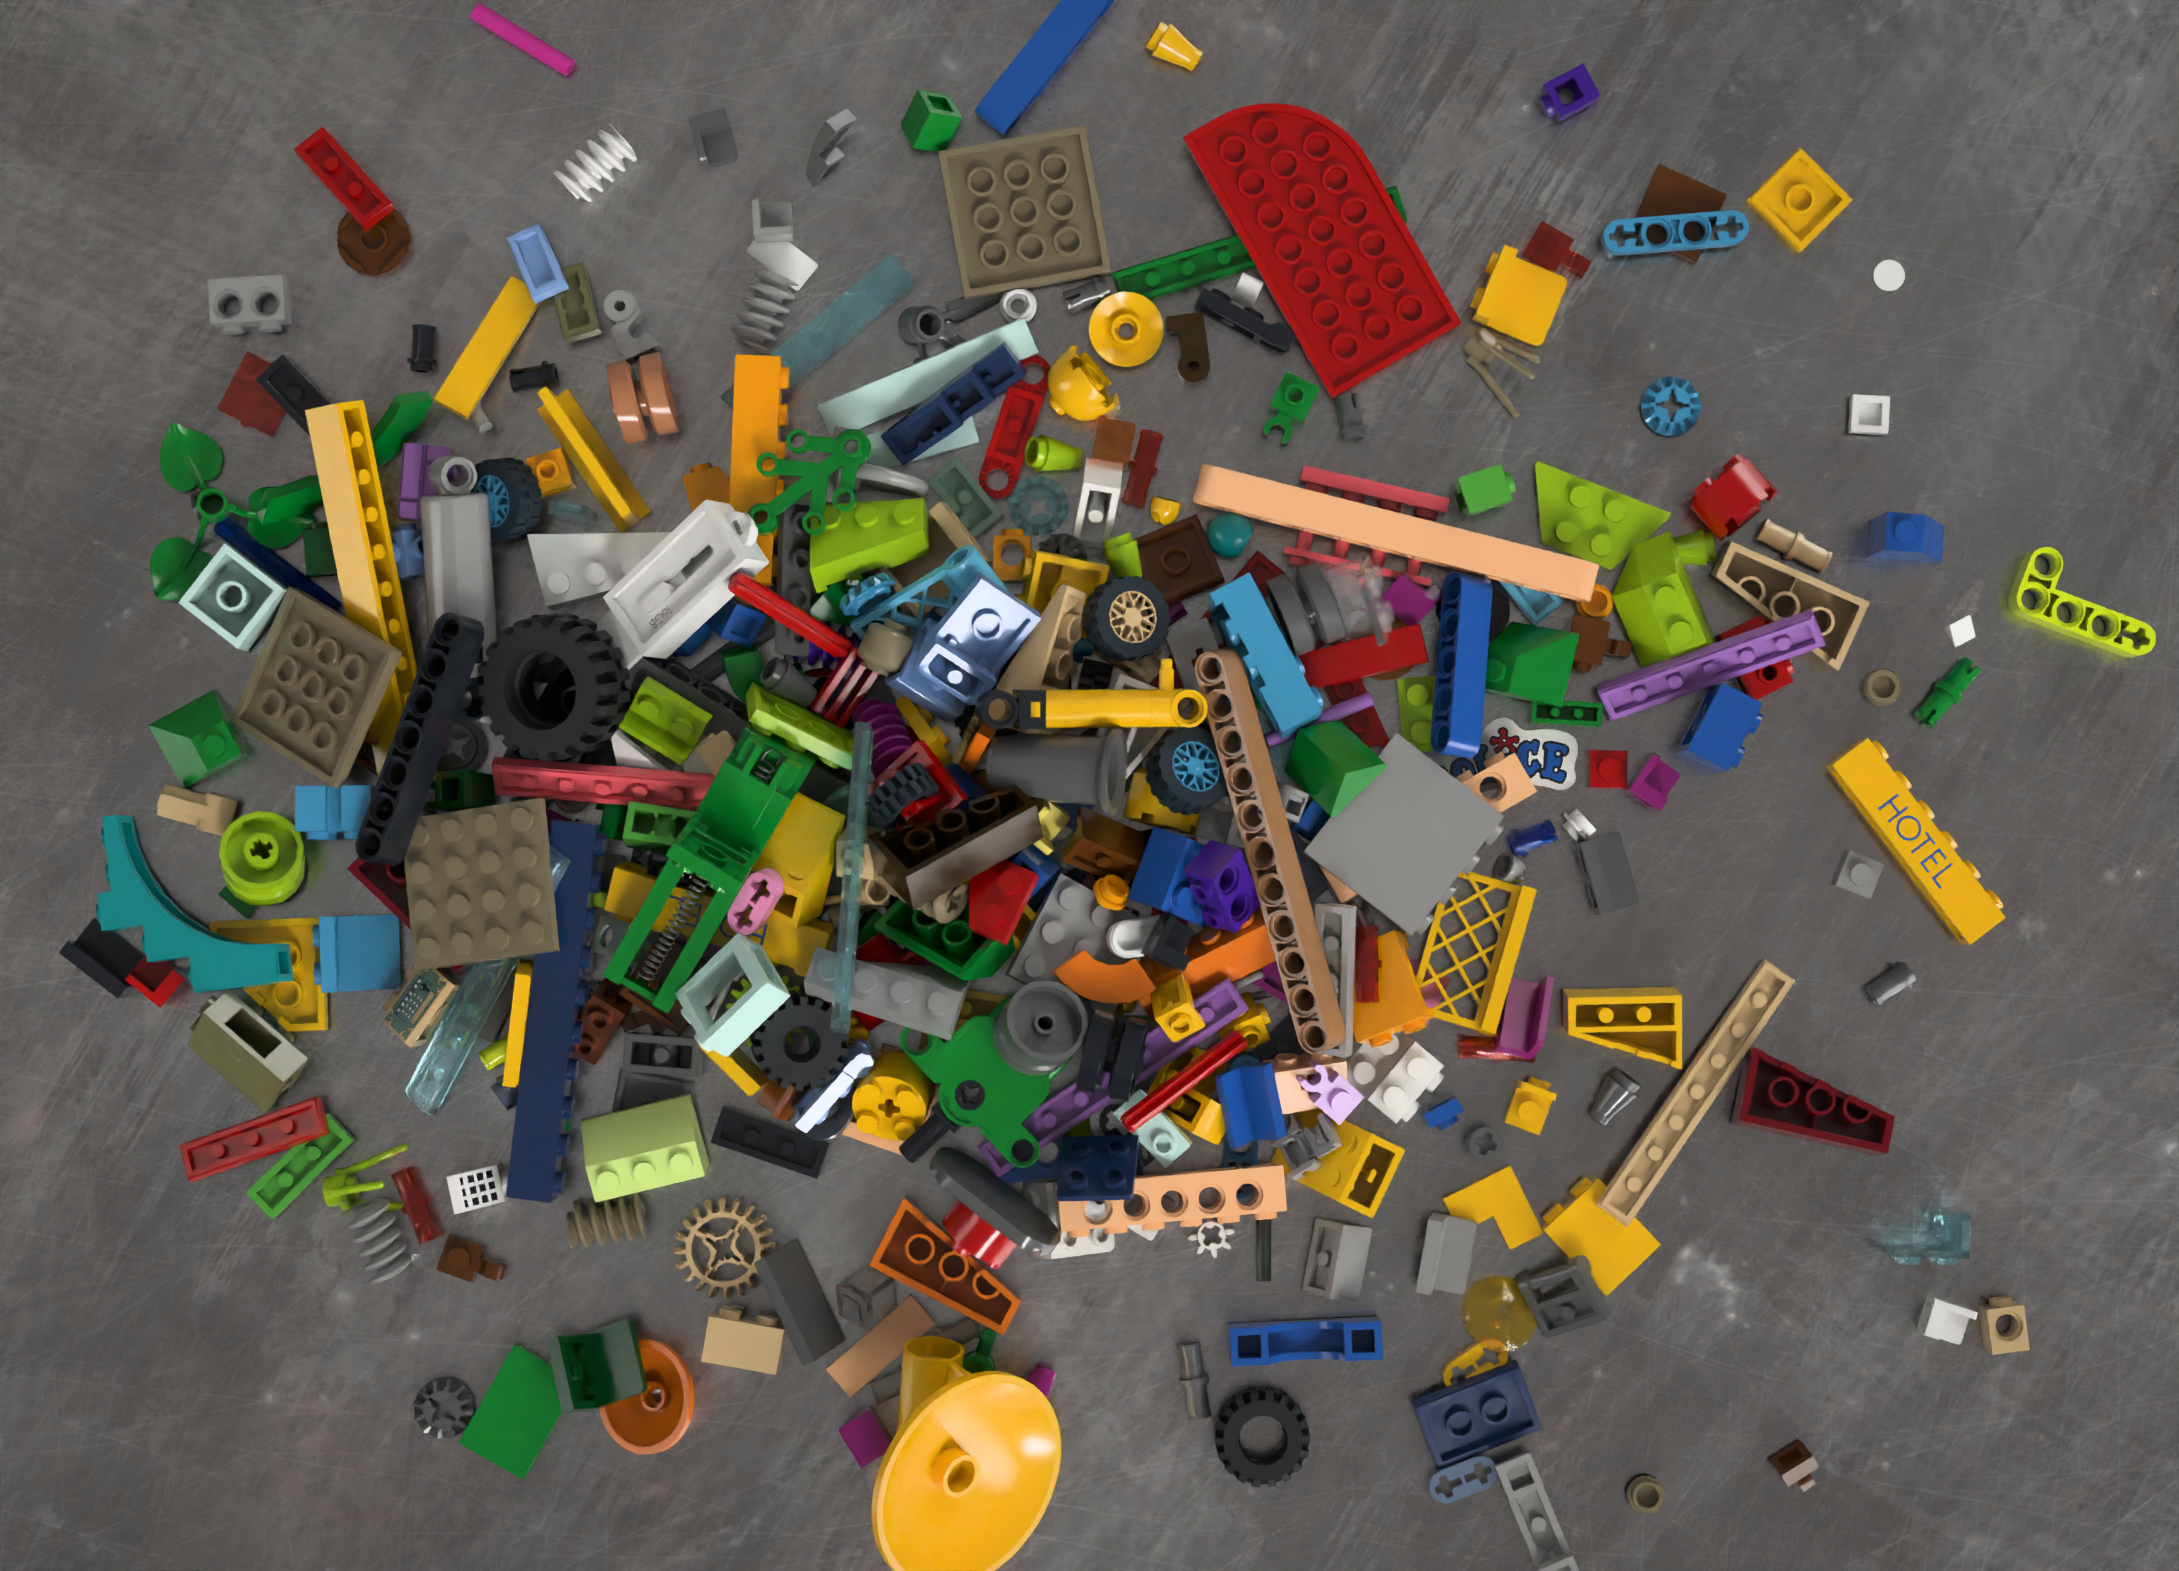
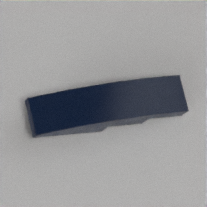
M1004 342L885 431L881 438L902 466H904L963 426L965 420L993 402L998 394L1026 376L1027 370L1007 343Z

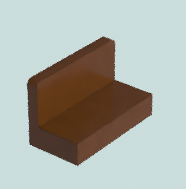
M1081 806L1077 811L1078 831L1061 849L1062 861L1101 878L1109 874L1116 875L1128 885L1135 878L1145 852L1143 833Z

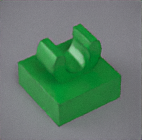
M596 804L595 809L603 811L600 823L602 825V833H606L609 839L624 841L622 837L628 805Z

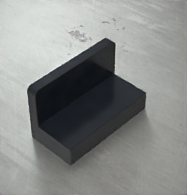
M97 918L91 920L76 941H67L59 954L117 999L128 998L135 989L125 978L145 956L144 953L117 932L101 931V924Z

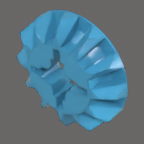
M1674 376L1657 379L1646 389L1641 400V413L1644 421L1654 432L1664 436H1678L1690 430L1698 421L1702 408L1698 391L1693 388L1688 380ZM1671 391H1673L1676 403L1686 405V407L1675 411L1672 422H1670L1668 409L1656 406V404L1668 401Z
M879 573L876 576H870L849 589V592L843 595L839 607L844 615H861L876 604L886 600L892 593L895 581L891 574Z

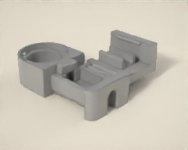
M1297 1112L1287 1114L1289 1117V1125L1286 1129L1287 1135L1278 1140H1269L1271 1146L1281 1148L1291 1169V1172L1286 1174V1177L1300 1180L1305 1177V1171L1313 1172L1320 1168L1321 1161L1314 1159V1156L1320 1159L1343 1145L1330 1117L1324 1113L1317 1115L1319 1124L1312 1129L1309 1127L1304 1128Z

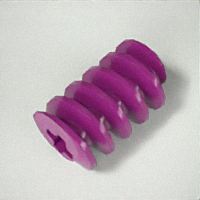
M870 699L863 701L855 708L852 721L876 779L913 744L907 729L904 727L905 724L900 716L901 713L898 707L879 699Z

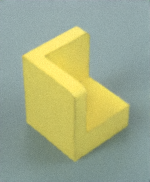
M1035 798L1033 802L1037 805L1043 838L1033 843V845L1049 856L1053 851L1051 841L1069 822L1071 817L1057 803L1049 802L1047 799Z

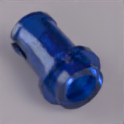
M1547 819L1540 824L1521 831L1517 828L1514 829L1512 834L1507 836V841L1513 855H1521L1524 858L1528 856L1529 851L1557 842L1558 837L1553 835L1556 833L1552 822Z

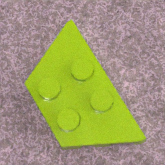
M1536 461L1533 471L1537 490L1536 503L1540 523V544L1572 557L1598 564L1600 568L1611 571L1631 553L1635 544L1646 540L1671 515L1670 512L1542 462Z

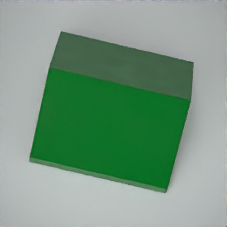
M1340 720L1298 730L1285 773L1333 819L1388 766Z

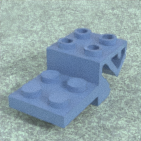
M979 573L939 623L928 618L912 638L913 646L901 672H891L889 677L884 676L885 682L944 722L955 719L963 714L966 704L969 706L976 705L979 696L993 688L997 683L995 675L1041 620L1040 613Z

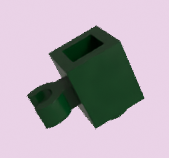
M310 523V529L303 530L302 532L306 579L338 576L328 523Z
M467 769L436 772V781H432L430 789L435 790V800L425 803V807L428 809L445 812L494 805L493 775Z

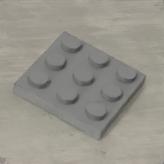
M1057 873L1005 974L1024 985L1038 980L1055 981L1061 984L1051 972L1079 950H1085L1095 960L1107 965L1123 963L1131 958H1120L1111 953L1106 943L1107 932L1117 921L1141 917L1124 908L1116 911L1102 907L1097 902L1092 890L1062 873ZM1142 956L1134 958H1136L1137 961L1140 962ZM1078 996L1087 1013V1019L1092 1021L1096 1008L1114 1012L1118 1003L1110 1004L1091 1001Z

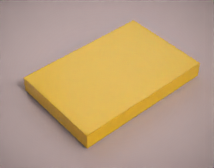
M519 959L515 974L502 1086L516 1088L520 1079L534 967L533 960Z

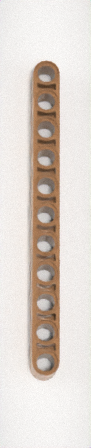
M1231 648L1204 652L1196 660L1195 674L1200 692L1207 701V717L1300 1046L1307 1053L1320 1054L1339 1046L1344 1041L1346 1035L1345 1025L1244 664L1240 655ZM1217 660L1221 665V673L1217 669ZM1227 697L1231 701V710L1228 708L1227 705ZM1237 734H1239L1242 739V746L1238 744ZM1248 771L1252 775V784L1249 782L1247 777ZM1258 807L1262 811V820L1258 816ZM1268 844L1273 850V856L1268 852ZM1278 881H1280L1283 886V893H1281L1278 888ZM1288 918L1293 922V930L1289 926ZM1299 954L1304 960V967L1299 962ZM1309 991L1313 994L1314 1003L1309 998ZM1319 1028L1323 1031L1325 1040L1321 1038Z

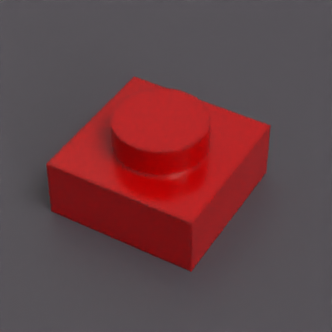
M1588 750V788H1627L1628 751Z

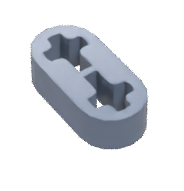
M1480 1453L1440 1470L1436 1469L1428 1478V1490L1436 1501L1444 1504L1453 1503L1486 1490L1497 1480L1498 1474L1494 1466L1495 1463L1490 1457ZM1480 1462L1483 1467L1490 1466V1470L1485 1473V1480L1480 1481L1477 1476L1465 1480L1464 1475L1475 1471V1463ZM1441 1476H1445L1448 1481L1460 1477L1461 1482L1450 1486V1494L1445 1495L1442 1490L1435 1491V1487L1440 1484L1439 1478Z

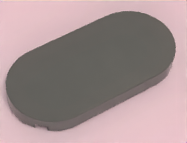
M942 1147L937 1150L930 1160V1169L937 1170L938 1173L935 1177L948 1193L1020 1248L1031 1252L1034 1248L1041 1249L1039 1251L1040 1255H1049L1060 1242L1061 1237L1057 1227L1045 1213L971 1156L953 1148Z

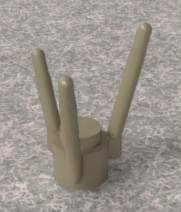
M1481 326L1463 349L1470 354L1466 362L1478 371L1512 417L1517 418L1519 416L1518 411L1482 362L1484 361L1490 365L1498 357L1531 380L1535 376L1534 373L1502 351L1504 347L1534 363H1539L1540 357L1506 340L1494 330L1489 332Z

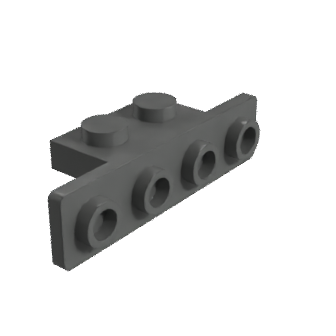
M793 504L779 515L778 545H776V555H778L777 577L774 578V586H771V590L810 614V535L802 526V519L809 512V506ZM810 519V521L808 522V528H809V529H810V527H811V519ZM770 617L769 621H776L775 653L807 657L809 655V640Z

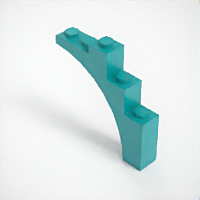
M111 815L102 817L101 840L106 848L108 863L105 867V876L110 884L111 892L97 894L96 917L101 924V931H123L143 928L144 934L141 943L142 949L147 955V962H168L190 958L188 980L191 986H193L194 994L227 991L228 989L236 990L294 981L289 944H254L233 940L208 930L187 916L164 893L150 872L139 846L133 816Z

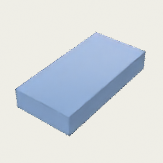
M540 222L506 237L535 304L569 289Z

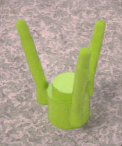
M403 1143L349 1167L335 1169V1176L323 1179V1195L327 1206H340L342 1210H347L356 1204L368 1201L354 1199L359 1198L360 1192L383 1188L384 1182L376 1181L359 1184L355 1176L350 1177V1175L406 1151L408 1144ZM389 1201L390 1206L388 1210H407L410 1205L407 1202Z

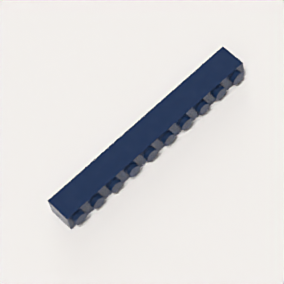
M560 819L551 820L549 846L560 951L535 954L505 1196L508 1198L551 1203L557 1199V1194H563L566 1172L560 1171L562 1156L567 1157L570 1147V1134H565L566 1120L572 1119L575 1107V1097L569 1095L571 1081H577L580 1064L579 1059L574 1058L575 1046L576 1044H581L584 1033V1022L579 1021L580 1006H586L589 985L583 983L585 968H591L593 959V946H588L589 931H595L598 918V909L592 908L594 893L599 894L602 885V871H597L598 857L604 856L607 845V834L602 833V825Z

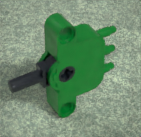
M1011 994L1007 999H1003L988 1015H976L967 1020L952 1035L951 1041H944L940 1037L927 1034L929 1039L928 1045L923 1049L917 1050L913 1049L907 1041L908 1033L912 1028L905 1027L902 1031L900 1043L904 1052L934 1083H938L940 1086L938 1093L939 1101L931 1107L934 1114L899 1146L901 1154L909 1162L915 1163L949 1130L955 1134L962 1126H978L981 1133L1016 1167H1030L1039 1158V1141L1022 1122L1044 1102L1049 1093L1050 1081L1067 1066L1073 1055L1058 1070L1043 1076L1020 1073L1012 1069L999 1056L993 1042V1024L1000 1009L1015 994ZM964 1085L968 1088L977 1086L980 1089L977 1093L979 1099L977 1103L969 1100L967 1103L962 1101L961 1098L964 1091L961 1088ZM1021 1139L1028 1140L1034 1147L1032 1156L1024 1160L1018 1159L1012 1152L1013 1144Z

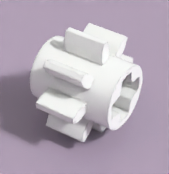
M1206 1218L1202 1221L1203 1225L1195 1226L1197 1227V1233L1188 1235V1240H1198L1200 1243L1196 1250L1197 1254H1201L1206 1248L1211 1250L1213 1258H1217L1216 1249L1221 1246L1225 1249H1231L1230 1244L1225 1239L1226 1235H1231L1235 1231L1234 1228H1224L1223 1223H1217L1216 1219ZM1214 1225L1218 1226L1217 1232L1220 1239L1218 1241L1211 1239L1208 1243L1204 1242L1205 1235L1202 1229L1205 1226L1209 1229L1213 1228Z

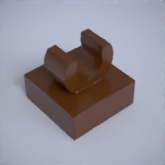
M1801 1440L1768 1459L1775 1472L1787 1487L1798 1483L1804 1492L1816 1485L1810 1473L1820 1466Z

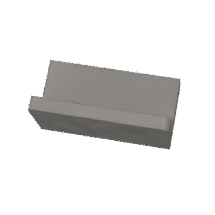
M1437 1212L1432 1213L1427 1223L1416 1286L1417 1293L1431 1295L1433 1290L1437 1289L1464 1294L1477 1228L1475 1220Z
M1315 1218L1302 1292L1332 1300L1359 1301L1372 1229L1324 1218Z

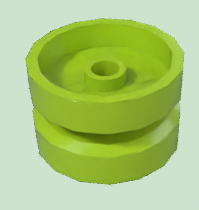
M256 811L239 817L228 826L223 834L219 849L221 871L226 887L236 898L250 905L270 906L285 901L297 891L304 879L306 863L300 832H295V826L290 820L273 812Z

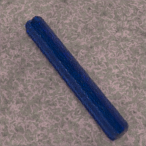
M226 517L223 521L216 523L213 528L214 533L287 589L289 586L299 588L335 611H338L341 605L338 600L312 580L307 579L303 573L273 550L268 549L256 540L247 530L230 517Z

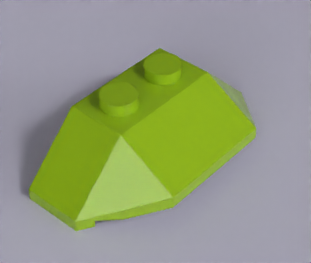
M1670 531L1635 544L1612 594V599L1632 642L1640 665L1649 667L1716 643Z

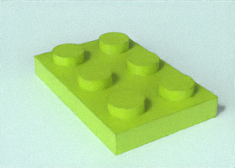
M752 682L745 696L749 722H752L751 725L754 729L765 735L770 736L774 733L784 738L785 742L797 751L805 752L807 749L819 755V759L830 767L838 768L842 766L851 770L857 760L851 730L845 727L842 729L834 722L790 700L770 693Z

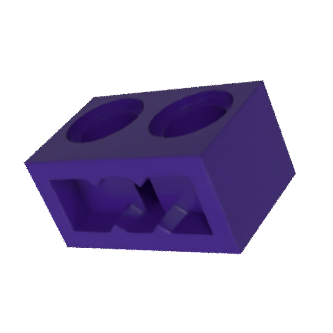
M1210 840L1184 869L1190 884V890L1201 909L1203 920L1215 929L1221 928L1236 933L1260 905L1255 884L1239 848Z

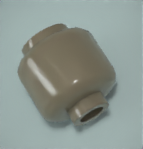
M886 618L884 625L877 622L871 623L857 651L859 657L863 659L861 665L886 677H889L891 672H901L913 646V640L905 635L907 627Z

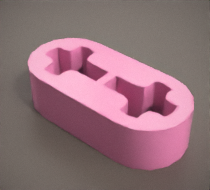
M764 868L747 878L727 914L728 923L734 932L749 935L761 929L766 923L784 891V881L777 871L771 868ZM765 879L768 882L766 888L769 892L759 897L758 895L763 887L760 882ZM752 906L754 908L749 915L751 922L746 924L743 921L745 918L743 911Z

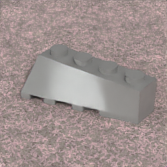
M816 947L804 980L806 995L951 1041L971 980L963 981L939 966L861 961Z

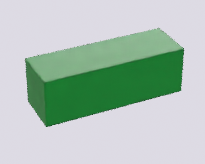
M1530 701L1529 724L1601 727L1603 703L1563 701L1562 707Z

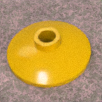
M1119 292L1106 297L1093 311L1089 323V336L1095 351L1105 361L1120 367L1137 366L1149 360L1160 347L1164 333L1163 320L1158 308L1148 298L1134 292ZM1130 324L1133 327V334L1127 338L1122 337L1119 333L1121 325Z

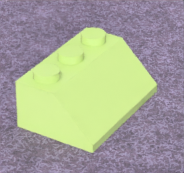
M690 1093L580 1121L585 1168L595 1203L706 1175L710 1163Z

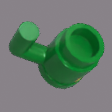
M988 1327L983 1329L976 1350L969 1351L964 1355L963 1369L971 1374L983 1371H996L995 1361L990 1355L997 1337L996 1331Z

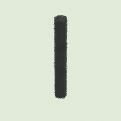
M1271 1219L1256 1220V1281H1271Z

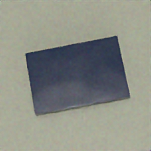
M1517 1360L1411 1401L1437 1470L1543 1429Z

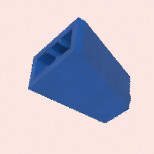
M1885 512L1868 522L1866 558L1941 564L1945 526L1922 514Z

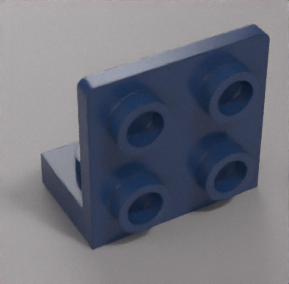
M1139 1135L1064 1136L1057 1186L1058 1200L1103 1201L1133 1199L1136 1175H1144L1145 1165Z

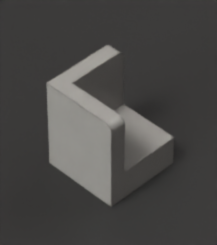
M752 199L753 236L757 243L795 241L792 202L761 203L760 199Z

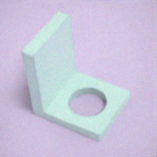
M601 915L593 944V952L613 957L632 923ZM611 926L613 931L612 939L609 945L605 946V933ZM650 930L632 962H641L660 935V932Z

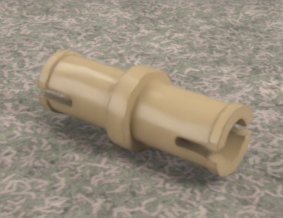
M1765 518L1761 523L1755 536L1756 540L1762 541L1783 552L1784 558L1788 560L1794 558L1820 573L1825 571L1833 556V552L1827 551L1805 539V534L1799 531L1793 533L1771 522L1768 518Z

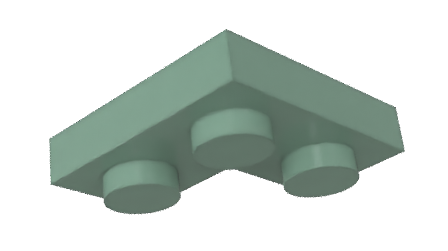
M957 457L953 458L927 480L945 503L951 507L975 539L1004 516Z

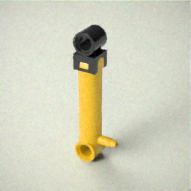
M1162 658L1160 660L1159 689H1013V695L1005 691L989 690L979 696L975 705L978 720L985 726L996 729L1008 728L1012 724L1013 728L1016 729L1190 728L1202 723L1207 716L1208 710L1207 701L1199 692L1182 688L1174 689V669L1172 668L1171 658ZM1187 697L1192 702L1193 709L1187 718H1182L1178 714L1177 707L1180 700ZM999 698L1004 702L1006 710L1003 717L994 720L989 715L988 708L993 700Z

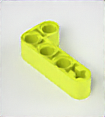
M2042 547L2030 551L2024 556L2008 596V606L2014 615L2123 657L2131 658L2144 655L2153 649L2156 643V635L2153 628L2147 623L2055 589L2063 569V559L2057 550L2052 547ZM2038 555L2045 557L2049 562V571L2046 575L2040 574L2035 569L2034 563ZM2025 590L2032 592L2036 597V605L2032 610L2027 609L2022 604L2021 597ZM2061 603L2067 605L2071 610V619L2068 623L2060 621L2057 617V608ZM2095 617H2100L2106 623V632L2103 636H2098L2092 629V621ZM2118 633L2123 635L2136 633L2135 639L2140 641V645L2132 647L2133 641L2124 636L2116 637Z

